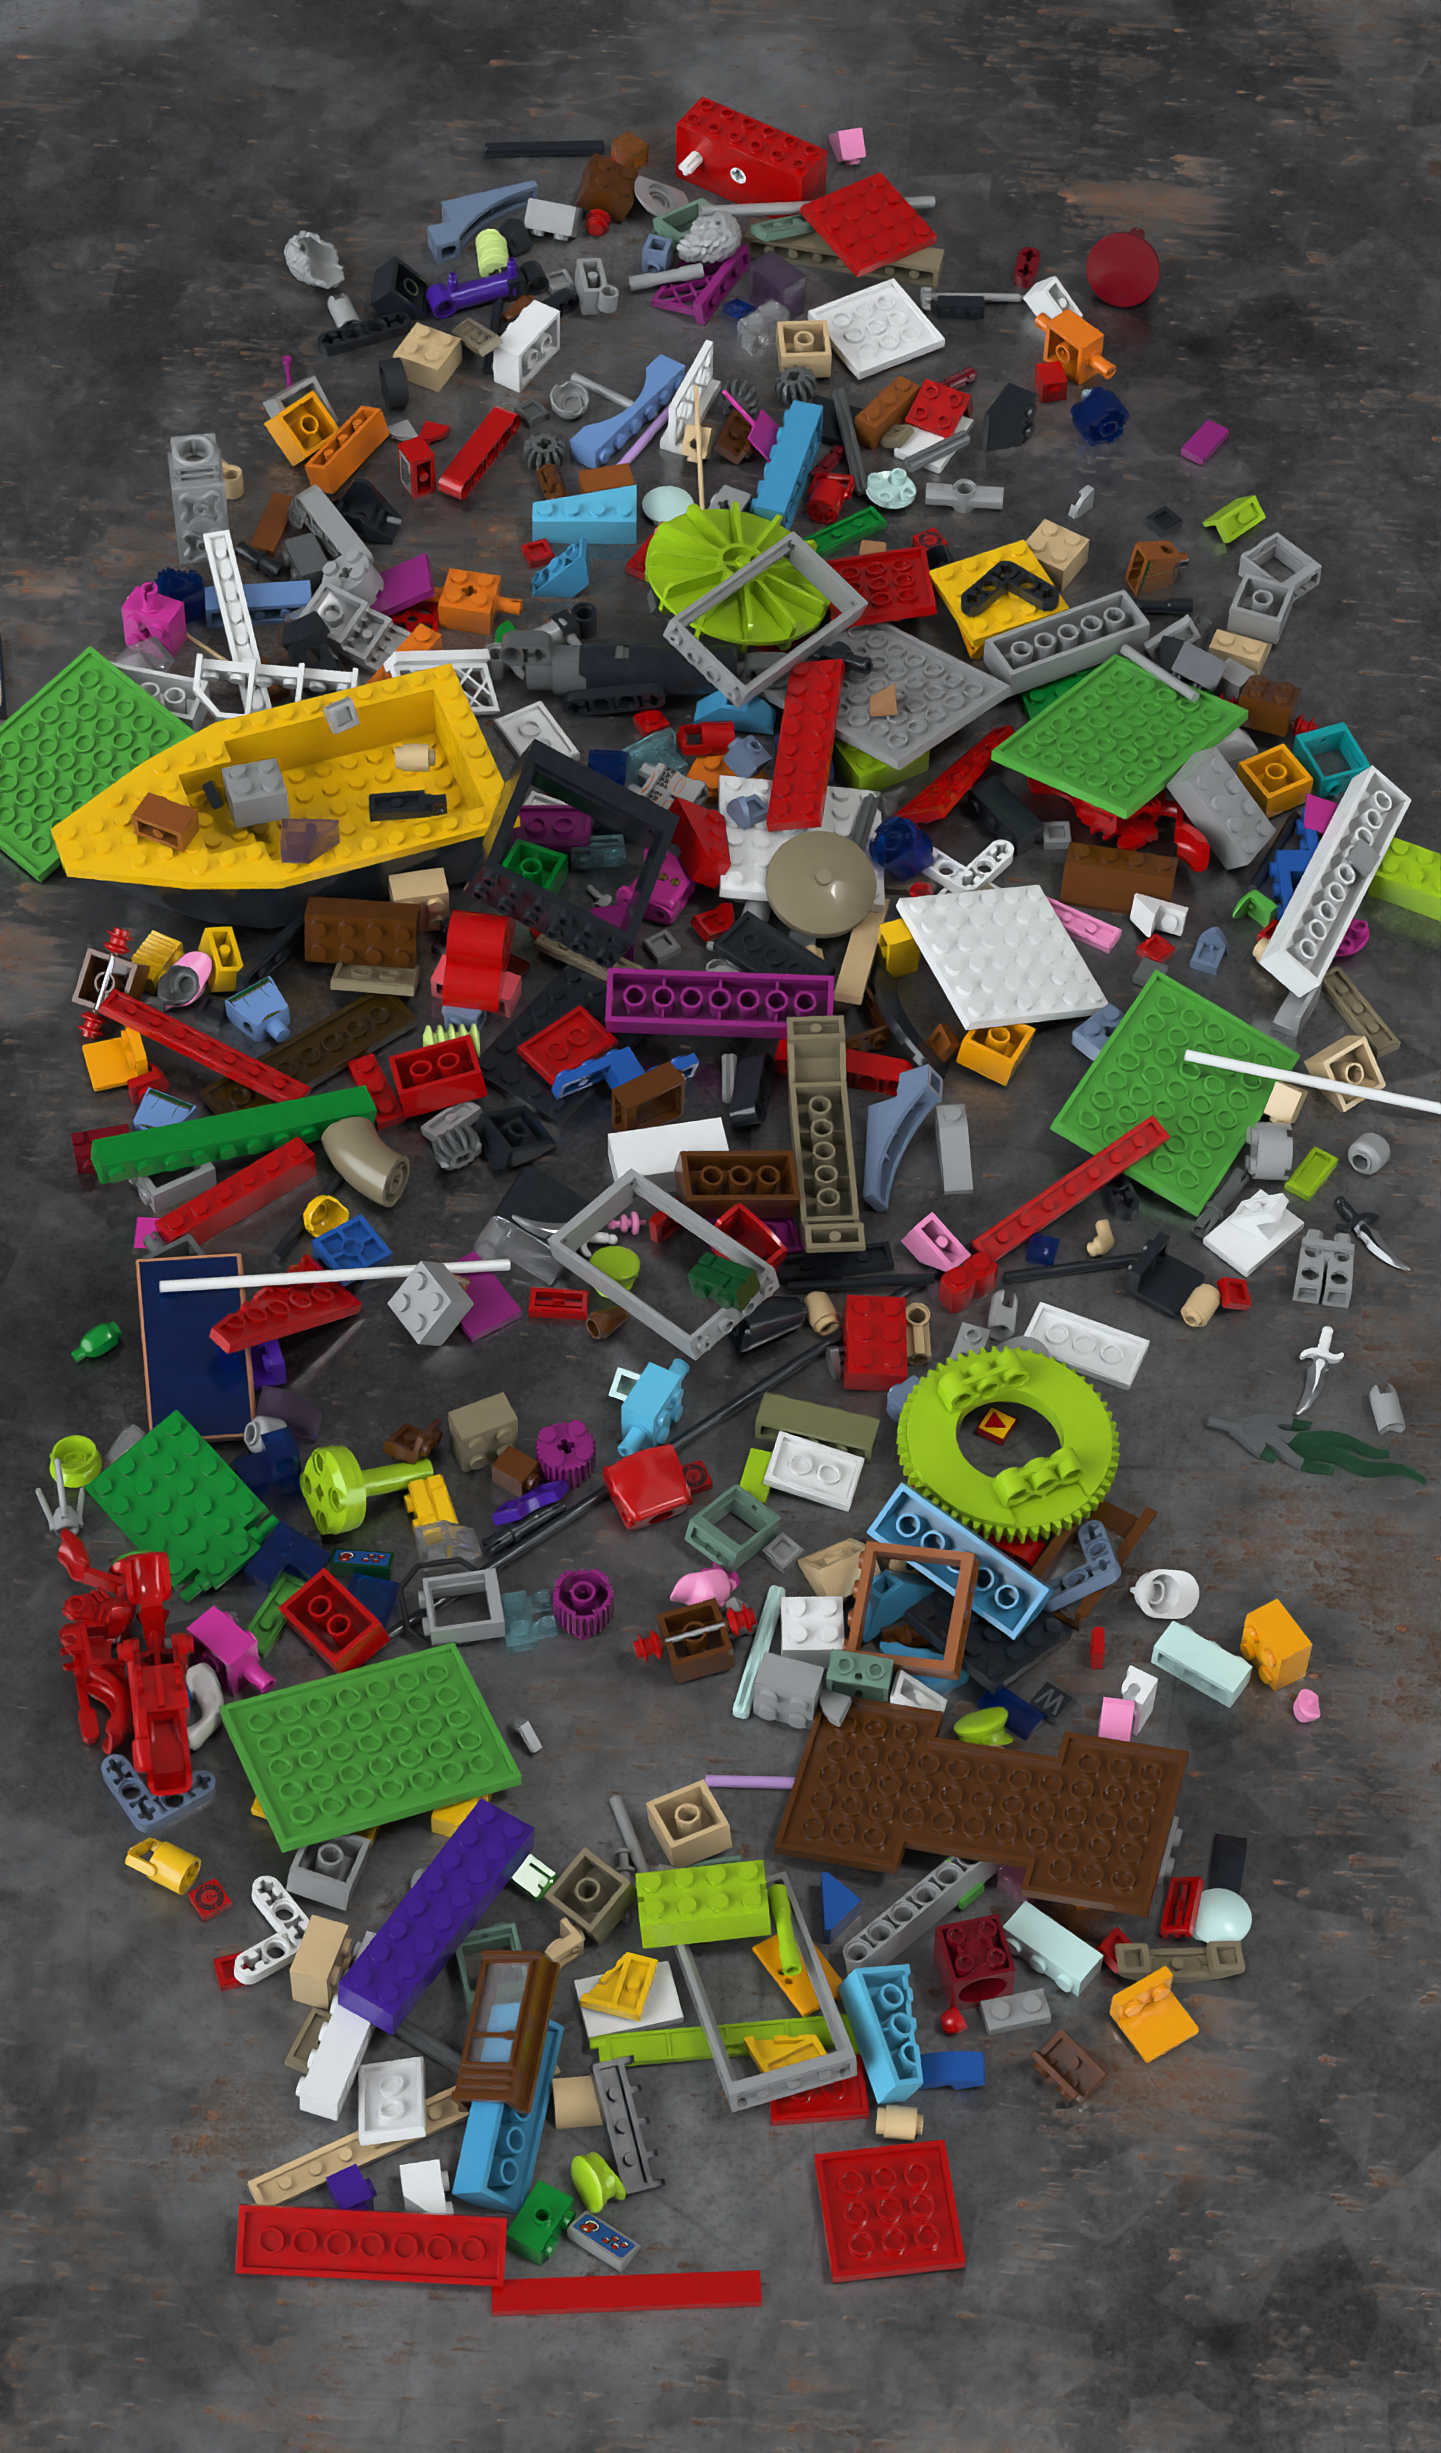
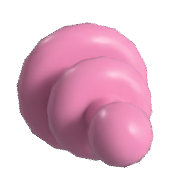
M632 1211L630 1219L623 1214L620 1216V1220L612 1219L607 1224V1228L610 1230L620 1228L622 1233H626L628 1228H630L631 1233L637 1235L640 1226L646 1225V1220H639L638 1213Z

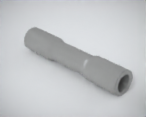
M702 263L668 271L629 276L631 291L652 288L656 285L704 278Z

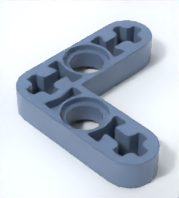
M1091 1520L1080 1527L1078 1537L1087 1563L1046 1583L1056 1591L1044 1606L1043 1611L1052 1612L1112 1584L1120 1577L1121 1567L1109 1534L1101 1521ZM1104 1550L1102 1553L1095 1555L1097 1552ZM1084 1580L1081 1584L1074 1586L1079 1581Z
M119 1754L110 1755L104 1759L101 1765L105 1783L134 1826L144 1833H151L210 1801L217 1793L214 1775L207 1770H198L192 1773L193 1783L189 1790V1794L192 1793V1798H189L187 1792L176 1794L182 1797L184 1801L178 1807H170L166 1804V1801L174 1795H151L130 1762L124 1756ZM115 1766L117 1769H121L123 1777L121 1782L116 1772H111L110 1768ZM201 1782L203 1785H207L208 1788L206 1790H203L201 1787L197 1788V1783ZM128 1788L140 1790V1795L135 1799H127L123 1796V1793ZM142 1805L149 1816L153 1815L152 1820L148 1821L147 1818H142L140 1809Z

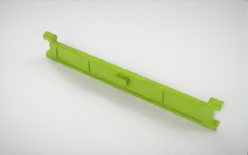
M840 2014L855 2055L861 2054L847 2014ZM824 2016L717 2025L728 2057L750 2056L744 2046V2038L747 2036H754V2040L774 2039V2035L797 2037L805 2034H816L824 2049L835 2048ZM702 2026L589 2037L590 2050H598L599 2062L634 2055L635 2062L625 2066L713 2059Z

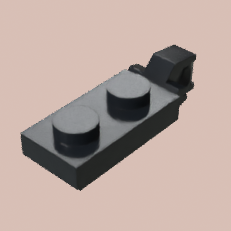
M424 790L370 794V822L426 818L447 814L446 794H426Z

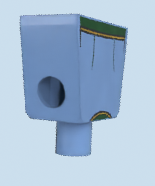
M270 976L225 1000L227 1019L254 1041L261 1042L270 1036L277 1042H283L288 1038L290 1034L287 1028L290 1024L289 1007Z
M149 1087L133 1120V1131L198 1119L197 1107Z

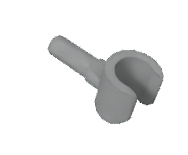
M592 885L587 886V891L596 899L594 908L612 906L610 904L612 902L610 895L605 894L603 896Z

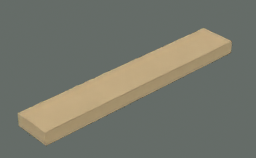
M885 898L883 913L869 912L862 923L852 930L834 991L835 1001L861 1005L877 951L879 925L885 923L890 899Z

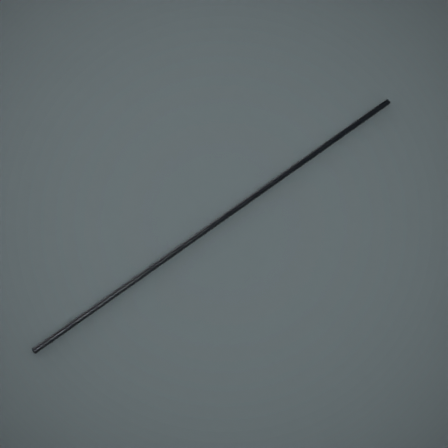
M970 1241L969 1243L964 1245V1248L970 1254H973L975 1251L970 1246L972 1242ZM931 1267L923 1273L934 1272L935 1279L945 1271ZM926 1284L902 1286L887 1297L907 1298ZM843 1326L668 1443L673 1445L675 1452H677L825 1353L827 1347L835 1346L843 1341ZM605 1485L479 1568V1570L496 1568L497 1572L608 1498L609 1494ZM461 1595L433 1599L435 1612ZM419 1608L408 1616L411 1628L421 1623L422 1618L427 1617L426 1609ZM403 1620L386 1630L391 1640L383 1647L406 1633Z

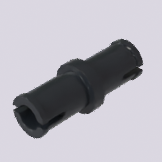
M241 541L235 548V555L252 564L253 569L261 570L277 581L283 577L286 571L284 570L286 569L285 565L270 558L266 551H259L246 541Z

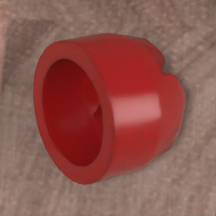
M955 2006L946 2010L941 2016V2027L947 2034L955 2035L968 2028L964 2018Z

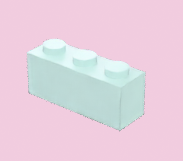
M1175 1621L1171 1622L1154 1645L1151 1659L1153 1664L1231 1708L1249 1683L1252 1666L1242 1657L1230 1654L1223 1650L1216 1642L1204 1639L1190 1627L1180 1625Z
M1027 1901L1020 1906L1003 1926L1010 1953L1024 1958L1038 1973L1048 1975L1065 1992H1071L1078 1997L1101 1970L1103 1960L1101 1953Z

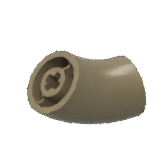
M350 1117L342 1119L324 1131L321 1136L322 1145L328 1158L341 1176L368 1199L386 1208L392 1207L399 1200L406 1187L410 1173L409 1159L385 1144L376 1132L373 1123L367 1118Z

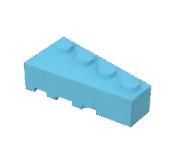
M637 485L533 503V542L546 538L550 544H575L584 537L587 539V544H636Z
M909 1964L855 1968L838 1986L878 2104L906 2102L923 2084L919 2045L915 2044L914 2032L917 2030L916 2018L912 2017L911 2002L914 2000L913 1991L908 1985V1976L910 1975Z

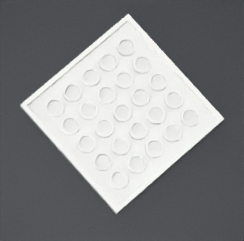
M720 775L718 782V812L725 817L731 867L725 875H720L719 897L769 902L765 887L766 873L770 861L779 847L790 838L810 831L833 832L852 840L864 797L874 794V797L878 798L881 795L880 791L828 786L822 827L769 832L766 826L767 820L743 830L728 815L726 811L728 803L741 796L746 798L757 794L769 807L773 780L746 779L744 777ZM877 808L865 854L872 863L877 882L876 896L869 912L883 913L885 895L881 812Z
M1040 885L899 898L896 904V908L965 1030L1093 1016L1108 1004L1107 999Z

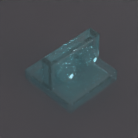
M671 727L655 732L613 754V762L635 785L641 788L646 781L640 779L638 773L645 762L655 766L661 762L666 767L674 769L682 775L688 772V764L676 752V733Z

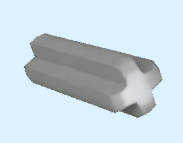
M733 1053L722 1056V1101L726 1104L731 1103L737 1074V1056Z

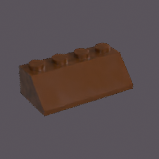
M1069 841L1059 902L1070 906L1128 915L1131 914L1136 893L1171 903L1178 858Z

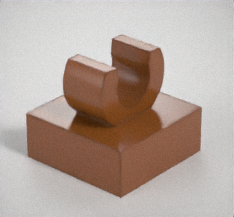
M940 1023L926 1040V1044L944 1063H946L950 1056H958L961 1047L957 1041V1034L953 1033L950 1025Z

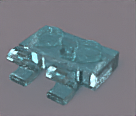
M526 1590L500 1595L505 1622L504 1637L508 1654L538 1648V1639L558 1636L554 1615L542 1617L535 1623H533L532 1618L533 1613H543L552 1610L549 1590L537 1591L530 1597L527 1596Z

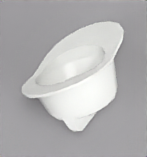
M1153 1570L1143 1574L1136 1582L1135 1587L1130 1588V1592L1134 1594L1137 1605L1147 1616L1153 1618H1184L1192 1613L1199 1600V1586L1195 1578L1189 1573L1180 1570Z

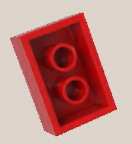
M470 1034L388 1057L405 1119L488 1096Z
M847 1295L843 1308L845 1390L889 1392L895 1384H901L907 1379L906 1297Z
M325 1568L321 1569L278 1607L288 1626L337 1674L359 1668L391 1640L382 1623Z

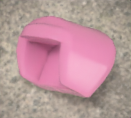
M1302 1689L1294 1702L1293 1711L1297 1720L1308 1723L1320 1717L1319 1697L1309 1689Z

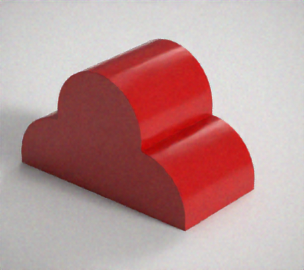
M453 909L447 934L442 1006L498 1012L516 929L515 919L508 915Z

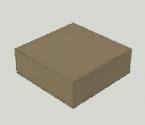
M893 425L879 442L883 448H901L915 431L911 425Z

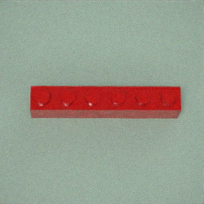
M296 1137L155 1221L156 1231L159 1232L166 1244L190 1233L196 1243L201 1245L316 1176L315 1154L299 1137Z

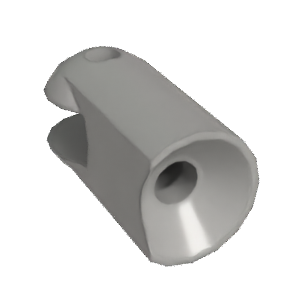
M340 293V299L337 300L332 295L329 297L327 302L328 310L337 328L361 322L346 294Z
M1004 1289L994 1293L990 1302L987 1329L991 1330L990 1338L996 1341H1006L1013 1338L1015 1333L1018 1298L1013 1293L1009 1297L1006 1306L1002 1305Z
M1386 1383L1385 1393L1380 1394L1378 1386L1374 1385L1369 1392V1400L1379 1434L1383 1435L1387 1431L1403 1432L1406 1429V1424L1396 1389L1391 1384Z

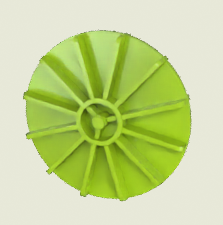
M732 501L729 510H702L694 503L688 506L685 514L677 516L668 522H661L648 546L646 570L644 573L645 580L650 583L661 601L659 605L660 612L662 614L673 613L675 616L789 535L791 531L780 526L783 516L777 514L770 521L750 513L741 512L739 502ZM813 539L805 541L816 552L817 543ZM782 557L689 626L696 629L694 637L698 641L704 634L720 640L737 643L738 652L745 654L748 645H777L780 650L784 651L790 648L792 641L818 629L820 622L826 615L830 601L785 557Z

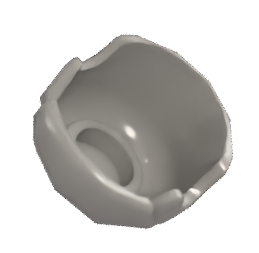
M567 381L562 385L555 384L550 393L552 409L563 419H576L584 415L588 410L590 404L589 395L580 384L572 383L571 381Z

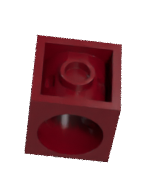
M999 1913L936 1926L933 1960L948 2009L953 2006L959 2011L980 2007V2001L1012 1995L1016 1969Z

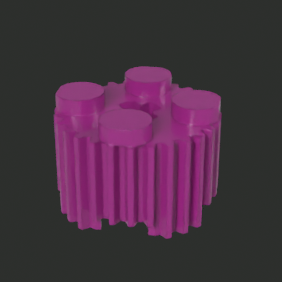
M578 1420L570 1421L569 1424L566 1421L563 1424L557 1422V1425L551 1424V1427L546 1426L541 1429L538 1441H536V1461L539 1462L540 1477L547 1480L548 1483L566 1479L568 1487L572 1490H575V1487L581 1488L583 1481L586 1482L587 1478L591 1477V1473H594V1468H596V1444L593 1434H589V1429H586L583 1422Z
M598 1568L596 1570L592 1569L589 1572L586 1569L583 1571L577 1569V1572L565 1570V1574H560V1579H556V1587L553 1588L554 1620L558 1622L559 1627L562 1626L563 1631L567 1630L568 1634L574 1633V1636L580 1640H589L593 1635H596L597 1631L601 1633L602 1628L606 1629L607 1624H610L611 1619H613L614 1590L612 1589V1584H609V1576H605L604 1572L600 1573Z

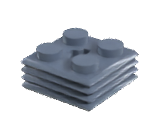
M1108 1003L1073 1031L1071 1044L1094 1061L1125 1014L1113 1004Z

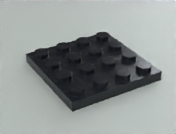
M940 1587L906 1610L902 1620L945 1654L955 1597ZM1042 1609L1031 1624L1013 1640L972 1610L962 1669L994 1695L1068 1642L1073 1631L1050 1612L1043 1611Z

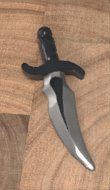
M1338 1196L1335 1199V1205L1339 1207V1210L1350 1221L1347 1224H1337L1336 1229L1338 1231L1349 1233L1355 1230L1357 1237L1361 1238L1365 1242L1366 1247L1378 1258L1393 1267L1406 1271L1411 1270L1408 1265L1391 1251L1379 1232L1367 1224L1370 1221L1378 1222V1215L1370 1212L1358 1214L1343 1196Z

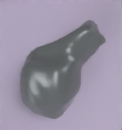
M904 785L878 796V810L881 812L882 822H889L892 819L891 817L898 812L899 802L906 796H909L908 788Z

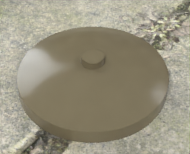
M810 831L790 838L779 847L770 861L766 873L765 887L771 908L785 925L809 937L832 938L848 933L862 923L874 903L877 882L871 861L857 844L833 832Z

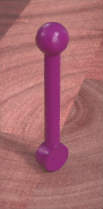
M289 355L282 357L287 382L285 389L292 386L290 371L292 358Z

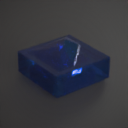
M736 298L724 303L722 312L744 321L755 316L757 308Z
M1041 1234L1033 1235L1030 1238L1025 1261L1044 1266L1054 1265L1060 1239Z

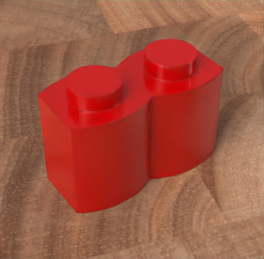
M986 1252L972 1255L964 1262L963 1266L954 1267L941 1277L938 1301L951 1314L965 1310L974 1299L983 1298L994 1290L997 1281L998 1264Z

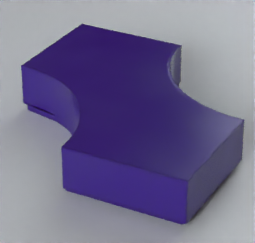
M566 1479L540 1484L518 1498L503 1502L492 1515L495 1526L521 1520L530 1512L544 1505L559 1501L569 1490Z

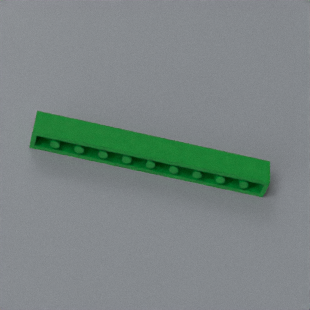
M366 1085L95 1139L92 1140L90 1159L101 1185L112 1182L117 1183L122 1180L146 1177L151 1174L175 1171L180 1168L200 1166L209 1162L229 1160L234 1157L278 1149L296 1137H299L304 1143H311L321 1140L322 1134L329 1126L350 1117L367 1118L375 1126L377 1109Z

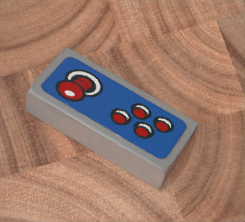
M587 2210L567 2228V2238L621 2273L641 2248L640 2244Z

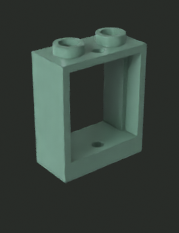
M700 198L654 218L653 235L673 239V253L679 257L676 246L680 244V240L684 239L685 234H690L691 231L680 232L693 226L692 222L697 217H700V206L712 204L704 198Z
M734 1484L690 1519L685 1540L728 1573L732 1574L776 1538L782 1518L753 1497L752 1494L745 1491L739 1485ZM729 1512H733L758 1531L741 1546L714 1526Z
M832 1649L826 1678L827 1690L850 1697H856L855 1693L860 1691L862 1696L856 1698L889 1703L893 1685L894 1659Z
M503 1922L496 1923L489 1928L476 1931L472 1929L454 1953L469 2019L475 1991H472L464 1955L506 1946L510 1947V1951H522L515 1922L508 1924ZM514 1965L518 1981L498 1986L494 2006L522 2002L527 1978L526 1965Z

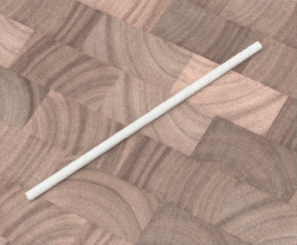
M1186 1049L1184 1056L1185 1061L1441 1114L1440 1102Z
M509 1259L443 1263L451 1274L510 1270ZM417 1265L159 1281L160 1293L398 1278L408 1277Z

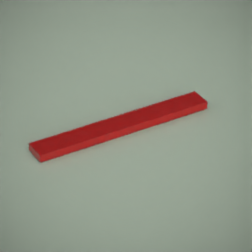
M115 988L99 1006V1013L278 1103L310 1095V1086Z
M1153 1115L974 1239L970 1246L976 1253L986 1252L995 1262L1166 1143L1170 1139L1169 1134Z
M760 2270L505 2279L504 2286H492V2316L762 2306Z

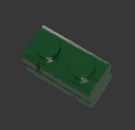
M708 1252L703 1254L698 1261V1265L695 1264L688 1273L691 1290L697 1298L701 1300L706 1298L714 1300L725 1309L732 1307L743 1311L750 1303V1299H753L758 1293L761 1286L756 1270Z

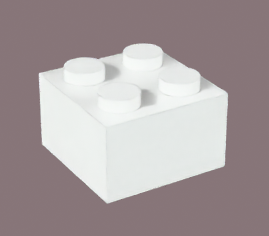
M843 1596L781 1597V1656L828 1669L832 1649L842 1650Z

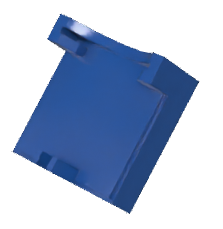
M362 1214L312 1240L313 1256L319 1263L324 1262L330 1270L382 1267L393 1261L392 1251ZM356 1280L339 1282L345 1287Z

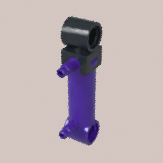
M510 257L508 258L507 266L501 267V273L458 284L457 274L450 272L448 286L443 283L431 286L426 292V298L434 315L437 318L446 319L451 317L456 310L492 302L497 298H507L509 302L517 301L522 295L526 296V292L532 296L540 295L547 290L549 281L540 263L530 260L524 262L519 267L516 264V259Z

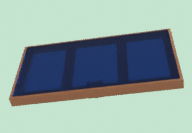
M242 1254L136 1259L149 1432L177 1409L207 1443L244 1440L245 1427L257 1417L251 1347L227 1354L209 1335L214 1325L228 1314L235 1313L240 1309L241 1304L246 1301L245 1287L160 1293L159 1281L244 1276Z

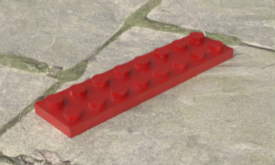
M843 658L800 662L790 670L766 821L769 832L822 827L845 670Z
M241 2203L239 2204L235 2273L504 2286L508 2217Z

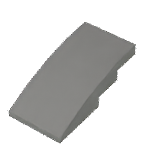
M326 581L322 582L298 617L300 618L312 611H316L331 631L326 637L329 647L373 673L377 672L383 663L411 634V632L393 624L392 618L371 609L369 602Z

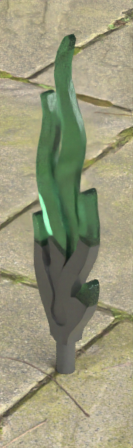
M1260 1413L1245 1417H1234L1233 1420L1209 1415L1207 1426L1230 1432L1229 1436L1239 1441L1248 1451L1270 1463H1275L1277 1455L1290 1466L1312 1474L1334 1475L1335 1468L1333 1466L1312 1462L1321 1461L1340 1466L1362 1477L1375 1478L1401 1475L1411 1478L1422 1485L1426 1483V1478L1415 1469L1406 1465L1366 1461L1351 1455L1345 1450L1375 1460L1388 1458L1390 1451L1376 1449L1347 1434L1323 1430L1292 1432L1310 1430L1312 1425L1310 1421L1298 1420L1278 1413Z

